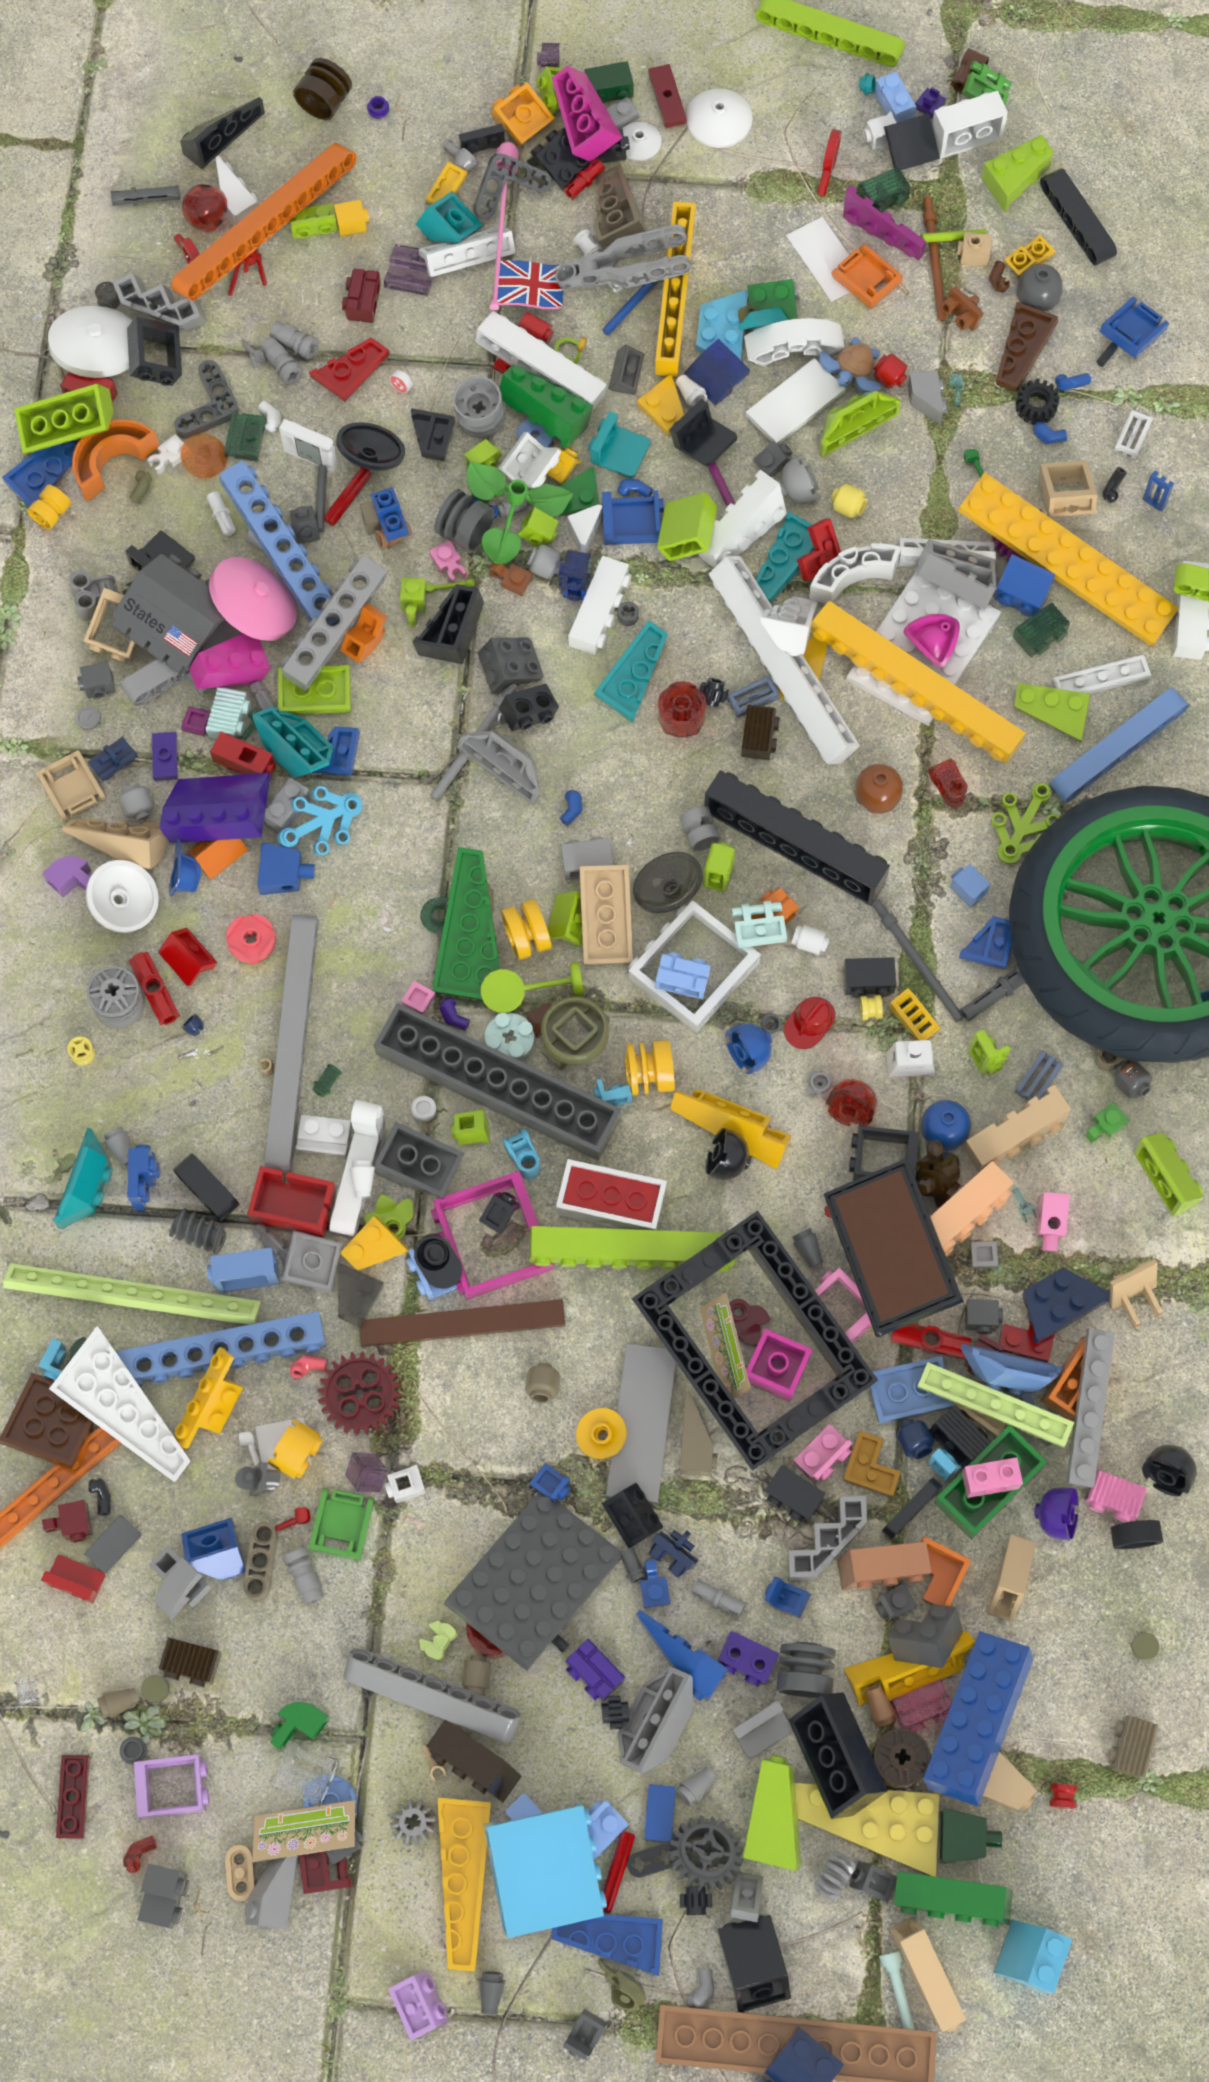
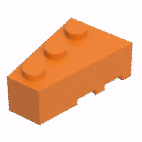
M1086 1336L1079 1339L1062 1367L1064 1369L1061 1375L1052 1381L1040 1400L1060 1416L1072 1422L1075 1420Z

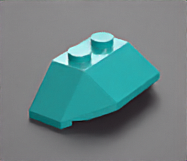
M274 706L253 714V720L265 750L272 753L274 759L293 778L312 773L330 764L334 746L306 719L289 712L279 711V708Z
M88 1127L53 1220L57 1228L64 1229L95 1213L97 1206H100L104 1199L103 1188L105 1182L108 1183L112 1177L113 1168H111V1164L94 1131Z

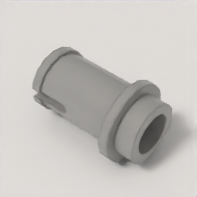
M501 500L496 505L499 510L498 515L500 518L505 517L507 519L511 504L508 501L504 502ZM526 500L521 505L515 506L514 513L528 509Z

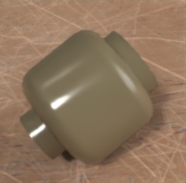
M539 1363L537 1366L531 1367L526 1378L525 1391L527 1395L537 1403L550 1402L559 1392V1372L549 1363Z

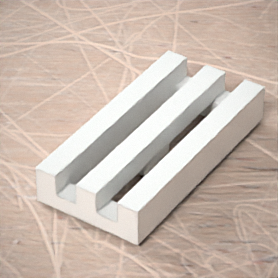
M1131 410L1116 443L1114 452L1118 453L1121 451L1123 452L1122 455L1127 456L1129 454L1132 459H1136L1153 418ZM1136 417L1138 420L1126 446L1122 445L1133 418ZM1142 420L1146 421L1135 449L1130 448Z

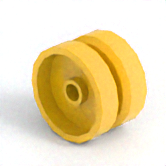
M535 899L521 903L520 908L523 919L514 906L501 910L507 939L519 961L531 957L532 948L530 940L535 950L539 953L552 949L546 924Z

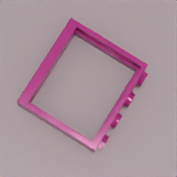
M520 1171L444 1196L443 1199L433 1200L435 1209L430 1211L434 1223H440L442 1232L438 1234L445 1236L450 1241L460 1261L461 1258L444 1211L513 1188L518 1203L521 1204L520 1209L528 1231L530 1232L532 1226H539ZM553 1263L550 1266L532 1265L470 1287L462 1264V1275L456 1286L459 1294L464 1293L466 1300L549 1272L553 1270Z

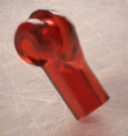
M149 1836L129 1846L123 1858V1866L126 1867L129 1873H135L140 1869L139 1861L143 1853L157 1848L154 1836Z

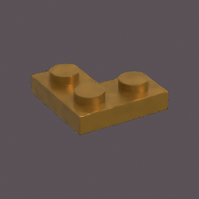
M859 1430L843 1481L893 1498L901 1471L877 1464L884 1438Z

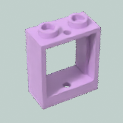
M197 1754L134 1762L138 1818L147 1819L206 1812V1805L210 1804L209 1789L204 1788L203 1777L208 1776L206 1760L202 1761V1756ZM194 1765L196 1804L152 1809L149 1770Z

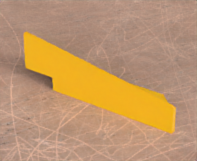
M694 1090L692 1095L675 1091L670 1109L714 1135L722 1128L737 1132L746 1140L749 1147V1155L774 1169L778 1168L792 1136L768 1128L771 1117L704 1090Z
M963 1631L943 1668L895 1661L893 1653L846 1667L844 1672L859 1706L868 1702L866 1688L874 1684H881L889 1701H892L960 1672L965 1665L963 1658L968 1650L973 1648L975 1640L968 1631Z

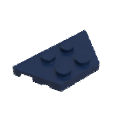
M1064 1267L1025 1289L1022 1294L1024 1304L1028 1309V1321L1032 1323L1034 1332L1033 1342L1035 1344L1040 1343L1110 1301V1292Z

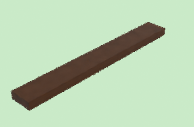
M563 1299L359 1320L361 1347L566 1326Z

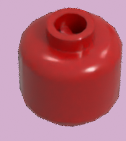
M884 354L873 368L875 370V379L888 389L893 388L895 385L900 387L908 377L905 374L907 364L894 354H889L888 356Z

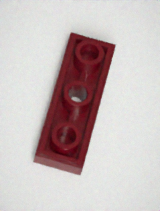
M670 64L648 68V75L665 128L687 124L686 114Z
M62 1755L56 1827L57 1839H84L89 1755ZM71 1792L76 1793L74 1801H69L68 1797Z

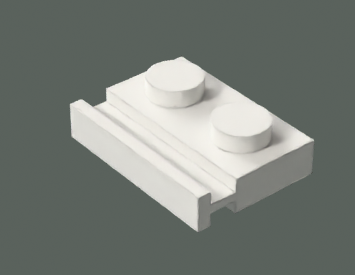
M301 1115L296 1152L346 1158L352 1124L351 1120Z

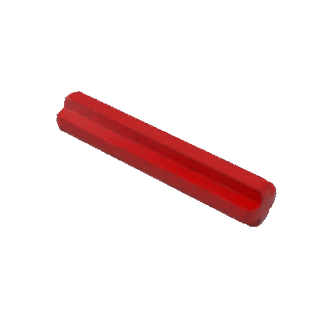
M360 468L324 515L326 523L334 526L370 479L371 472L369 470Z
M621 1832L603 1888L607 1904L603 1911L610 1913L613 1909L634 1843L635 1835L630 1832Z

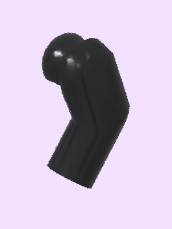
M1117 467L1102 492L1104 500L1107 499L1109 503H1114L1119 497L1116 490L1127 474L1125 469Z
M98 1478V1480L90 1479L88 1491L90 1493H97V1514L103 1516L110 1515L111 1494L105 1481L101 1478Z

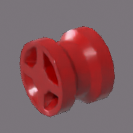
M1050 1784V1790L1052 1791V1799L1049 1801L1050 1807L1076 1809L1077 1803L1074 1800V1794L1077 1792V1786Z

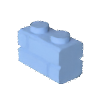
M893 72L878 78L875 95L886 115L891 111L896 123L915 118L916 105L898 73Z
M673 952L668 953V955L662 954L654 988L703 999L711 965L698 958H693L692 961L683 959L680 954Z

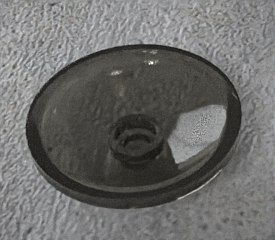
M670 852L656 857L641 869L634 881L633 895L637 904L645 911L651 913H667L681 908L698 892L703 880L702 867L694 856L684 852Z

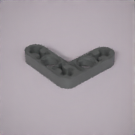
M494 154L491 156L473 204V211L479 218L487 219L493 216L507 179L531 190L544 192L551 186L552 180L550 175L543 170L508 155ZM502 158V163L511 167L509 170L506 168H499L497 170L498 166L495 164V161ZM518 166H522L526 172L525 177L521 180L515 176V169ZM531 176L536 178L543 176L542 180L545 181V184L538 187V182L529 179ZM491 179L495 180L498 185L494 193H490L486 187L487 182ZM484 193L486 196L494 198L493 200L488 199L486 206L489 208V211L482 214V209L479 206L486 202L487 198L483 197Z
M213 360L203 361L198 368L200 379L212 402L176 418L174 426L177 435L181 438H191L235 419L239 413L237 401L218 364ZM210 369L213 372V380H211L206 370ZM217 386L225 388L222 394H214L212 390ZM226 400L229 408H231V411L227 412V410L224 409L223 401ZM206 413L213 415V418L208 422H203L200 419ZM195 418H196L197 423H198L197 426L195 425V422L193 421V419H195ZM185 423L187 426H189V428L186 430L184 429V427H182V425Z

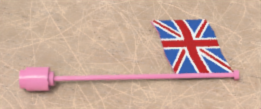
M502 143L496 151V154H505L518 160L519 152L513 143ZM502 158L501 160H496L495 164L498 166L497 170H499V168H506L509 170L511 167L503 164ZM507 179L501 198L493 301L490 302V309L498 310L499 305L560 309L563 303V288L557 284L555 279L556 271L560 265H548L523 260H501Z

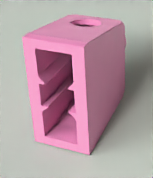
M1044 1192L1038 1197L1036 1236L1043 1237L1042 1251L1057 1252L1058 1239L1066 1236L1070 1194ZM1048 1220L1055 1223V1229H1051L1048 1226Z

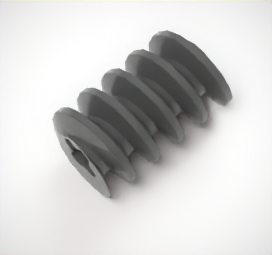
M184 1208L174 1219L169 1237L175 1235L179 1241L185 1238L187 1244L194 1242L195 1247L201 1248L203 1246L207 1252L213 1249V1253L218 1255L226 1240L227 1233L224 1231V1223L215 1228L214 1219L207 1225L205 1224L206 1216L203 1215L197 1221V1213L193 1212L190 1217H187V1209Z

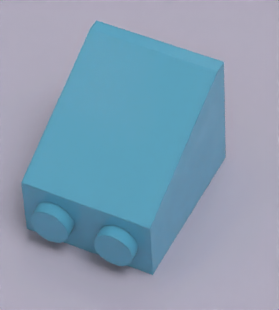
M1012 1919L994 1973L1043 1994H1053L1073 1939L1044 1927Z

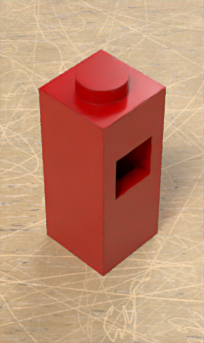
M220 732L210 750L213 762L241 774L270 773L272 776L276 769L272 753L223 732Z

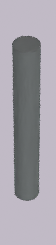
M323 465L318 466L315 518L319 533L324 532L327 467Z

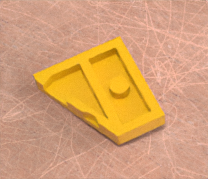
M671 375L667 376L637 400V406L667 436L671 433L670 428L673 424L684 416Z
M373 1216L340 1254L357 1271H361L396 1256L408 1253L409 1248L377 1216Z

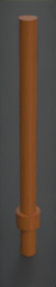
M926 196L923 198L925 212L923 213V223L926 226L927 233H936L935 224L937 223L936 212L933 211L932 197ZM928 242L937 319L943 321L947 317L940 309L944 301L938 243Z

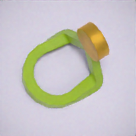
M582 336L580 342L570 337L558 340L554 347L556 352H559L558 349L563 343L568 342L578 346L575 360L567 358L573 363L578 364L581 352L584 351L587 338Z

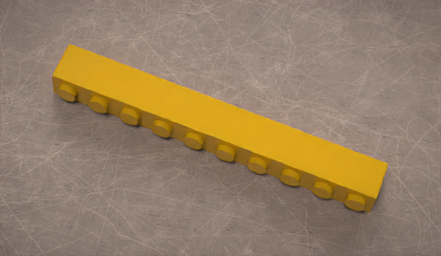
M828 601L813 619L811 632L816 639L831 645L838 654H844L849 657L857 667L865 668L871 672L875 679L883 680L889 684L894 692L905 695L915 706L923 707L929 711L934 719L942 720L955 733L963 734L974 746L982 747L988 751L993 759L1007 764L1023 744L1026 735L1024 731L831 601Z

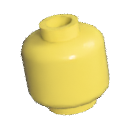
M844 484L839 489L836 488L831 496L834 511L848 518L862 515L868 501L863 490L849 484Z

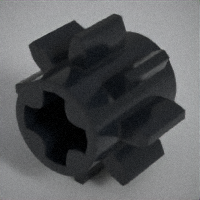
M708 678L707 683L702 682L698 691V695L703 696L702 703L713 707H718L720 702L724 703L729 689L724 688L725 682L716 678Z
M608 1696V1703H601L603 1724L610 1723V1730L623 1729L622 1722H629L628 1701L621 1702V1696Z
M697 1886L685 1887V1894H680V1908H686V1915H706V1908H712V1893L706 1894V1886H703L700 1892L697 1891Z

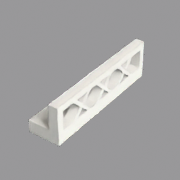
M505 226L503 228L501 257L516 253L512 231ZM499 227L471 234L459 243L442 242L418 249L419 255L425 259L428 275L434 277L496 259Z
M900 538L899 566L918 567V559L924 549L922 546L926 545L928 539ZM930 539L996 560L994 542ZM978 549H986V550H989V551H977V550H978Z

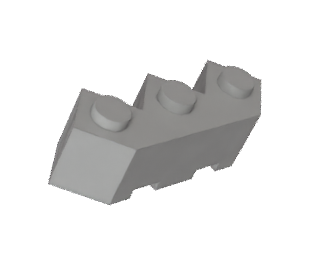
M133 272L112 282L120 302L131 310L170 325L179 326V328L186 331L208 322L198 299L191 301L183 298L175 302L171 290L163 284L146 291L142 279Z
M840 1496L837 1502L838 1523H814L812 1528L813 1550H789L787 1555L788 1582L815 1581L865 1528L867 1524L866 1496Z

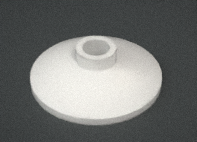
M633 122L622 128L624 136L629 138L630 150H626L627 159L641 162L657 155L661 148L662 140L659 131L654 126L645 122Z

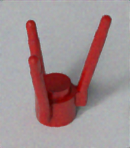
M258 248L234 268L228 292L229 296L233 295L241 263L244 264V272L247 273L248 267L257 262L263 286L267 285L262 265V254L258 253Z

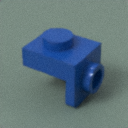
M546 1463L529 1483L531 1487L550 1498L554 1503L558 1499L562 1501L571 1490L569 1487L570 1479L567 1476H562Z
M774 1577L772 1583L766 1589L765 1601L774 1609L801 1618L811 1594L808 1591L785 1583L778 1577Z

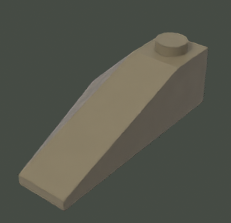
M621 164L601 173L598 188L599 205H596L598 215L597 221L594 223L599 243L610 246L617 238L646 232L647 228Z

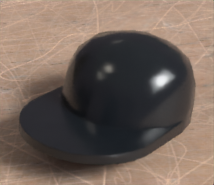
M436 1233L425 1235L418 1241L414 1249V1259L426 1280L432 1286L440 1289L450 1288L457 1284L463 1269L461 1261L453 1250L450 1241L445 1236Z

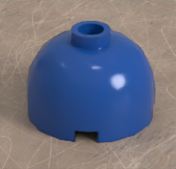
M753 1023L739 1024L726 1031L725 1038L729 1036L730 1043L727 1044L728 1051L740 1069L745 1067L748 1069L745 1073L752 1074L767 1064L772 1051V1038L768 1031Z
M939 1100L930 1105L924 1112L920 1124L921 1134L927 1142L939 1140L944 1152L956 1150L969 1137L971 1130L970 1115L965 1107L956 1101Z

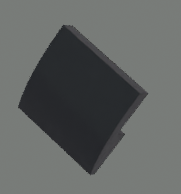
M929 114L884 127L894 172L940 159Z

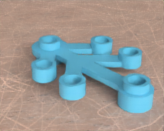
M324 786L315 787L312 790L313 799L316 801L325 800L337 805V807L331 810L308 803L304 797L294 798L291 802V807L294 811H303L317 817L295 829L290 827L281 829L277 835L278 843L283 847H293L298 843L299 837L321 826L318 840L313 845V851L319 856L326 855L330 849L328 839L334 819L341 815L339 830L334 833L333 838L335 843L339 845L348 843L350 840L348 830L352 817L357 816L363 806L362 800L357 794L346 793L343 796L328 792ZM318 789L322 790L323 792L322 798H319L317 796ZM297 800H300L303 804L301 809L296 806ZM350 800L354 802L353 809H350L348 807V802ZM288 833H291L293 835V840L291 842H289L286 838V835ZM340 833H343L345 836L343 842L338 838ZM319 844L324 845V852L322 853L318 850Z

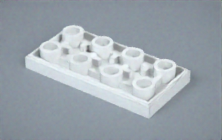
M814 358L747 410L745 416L771 442L776 441L781 444L843 395L846 388L839 386L838 381L829 372L825 371Z

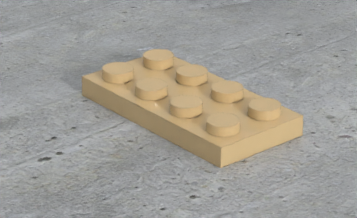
M629 865L580 866L583 965L630 964L633 961Z

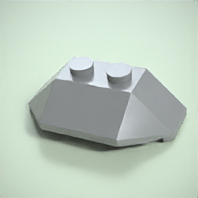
M496 731L463 733L461 735L457 748L532 805L536 803L540 793L536 763L527 751L520 750L513 744L510 738L502 736Z
M669 1666L665 1669V1672L656 1675L643 1684L629 1711V1722H624L623 1729H620L618 1732L621 1754L620 1763L644 1774L669 1759L693 1711V1677Z

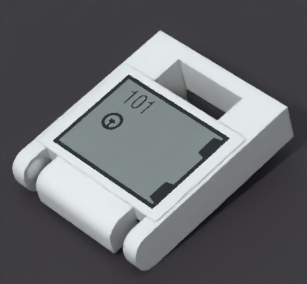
M287 419L283 420L279 430L284 452L314 465L326 466L328 471H334L337 468L336 452L331 438L305 428L296 422H291Z

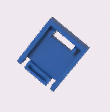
M1133 296L1102 324L1099 332L1136 358L1168 328L1170 323L1165 320L1158 326L1163 317L1143 302H1140L1135 309L1132 308L1137 302V298Z

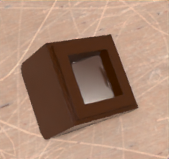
M549 1002L526 1015L533 1027L536 1038L542 1036L541 1024L545 1013L551 1007Z

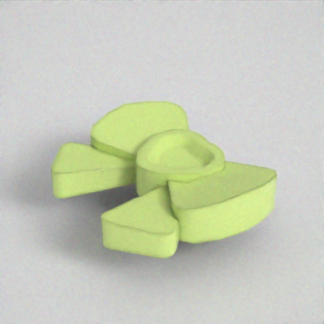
M435 1621L430 1623L429 1627L437 1635L434 1636L433 1642L420 1639V1650L435 1661H443L445 1650L450 1641L458 1637V1632L450 1624Z

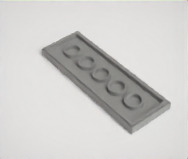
M626 1343L617 1413L626 1424L627 1437L622 1449L611 1457L606 1492L607 1498H611L625 1488L637 1483L644 1492L648 1502L658 1504L676 1366L675 1360L666 1348Z

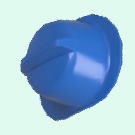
M177 838L175 845L174 867L169 883V896L171 897L175 891H196L201 877L199 863L196 859L181 852V841L179 838Z

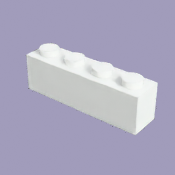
M602 556L568 635L569 647L592 655H596L598 648H603L606 641L605 631L607 627H612L615 619L613 612L615 608H619L623 600V594L621 593L624 587L628 588L632 575L629 574V564Z
M1183 561L1182 563L1209 569V563ZM1177 594L1178 610L1175 621L1173 657L1202 660L1205 651H1209V637H1207V630H1209V602Z

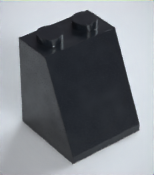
M759 1915L757 1922H730L722 1928H718L719 1940L738 2012L791 1999L788 1973L771 1915Z

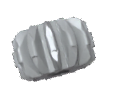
M409 1799V1809L406 1810L402 1804H399L398 1808L403 1813L401 1815L392 1813L391 1815L392 1818L399 1820V1823L390 1825L391 1829H401L394 1837L398 1840L406 1834L403 1841L405 1846H408L412 1837L414 1846L418 1847L420 1844L418 1837L421 1836L425 1842H428L429 1837L425 1834L426 1830L430 1833H435L436 1831L435 1828L428 1826V1823L437 1821L436 1817H426L433 1809L429 1806L421 1811L424 1806L422 1800H419L416 1808H414L413 1800ZM418 1816L417 1820L421 1822L420 1826L409 1830L410 1825L406 1824L407 1820Z
M837 1851L833 1852L814 1883L815 1889L825 1898L833 1901L837 1900L856 1869L855 1862L850 1860V1857Z

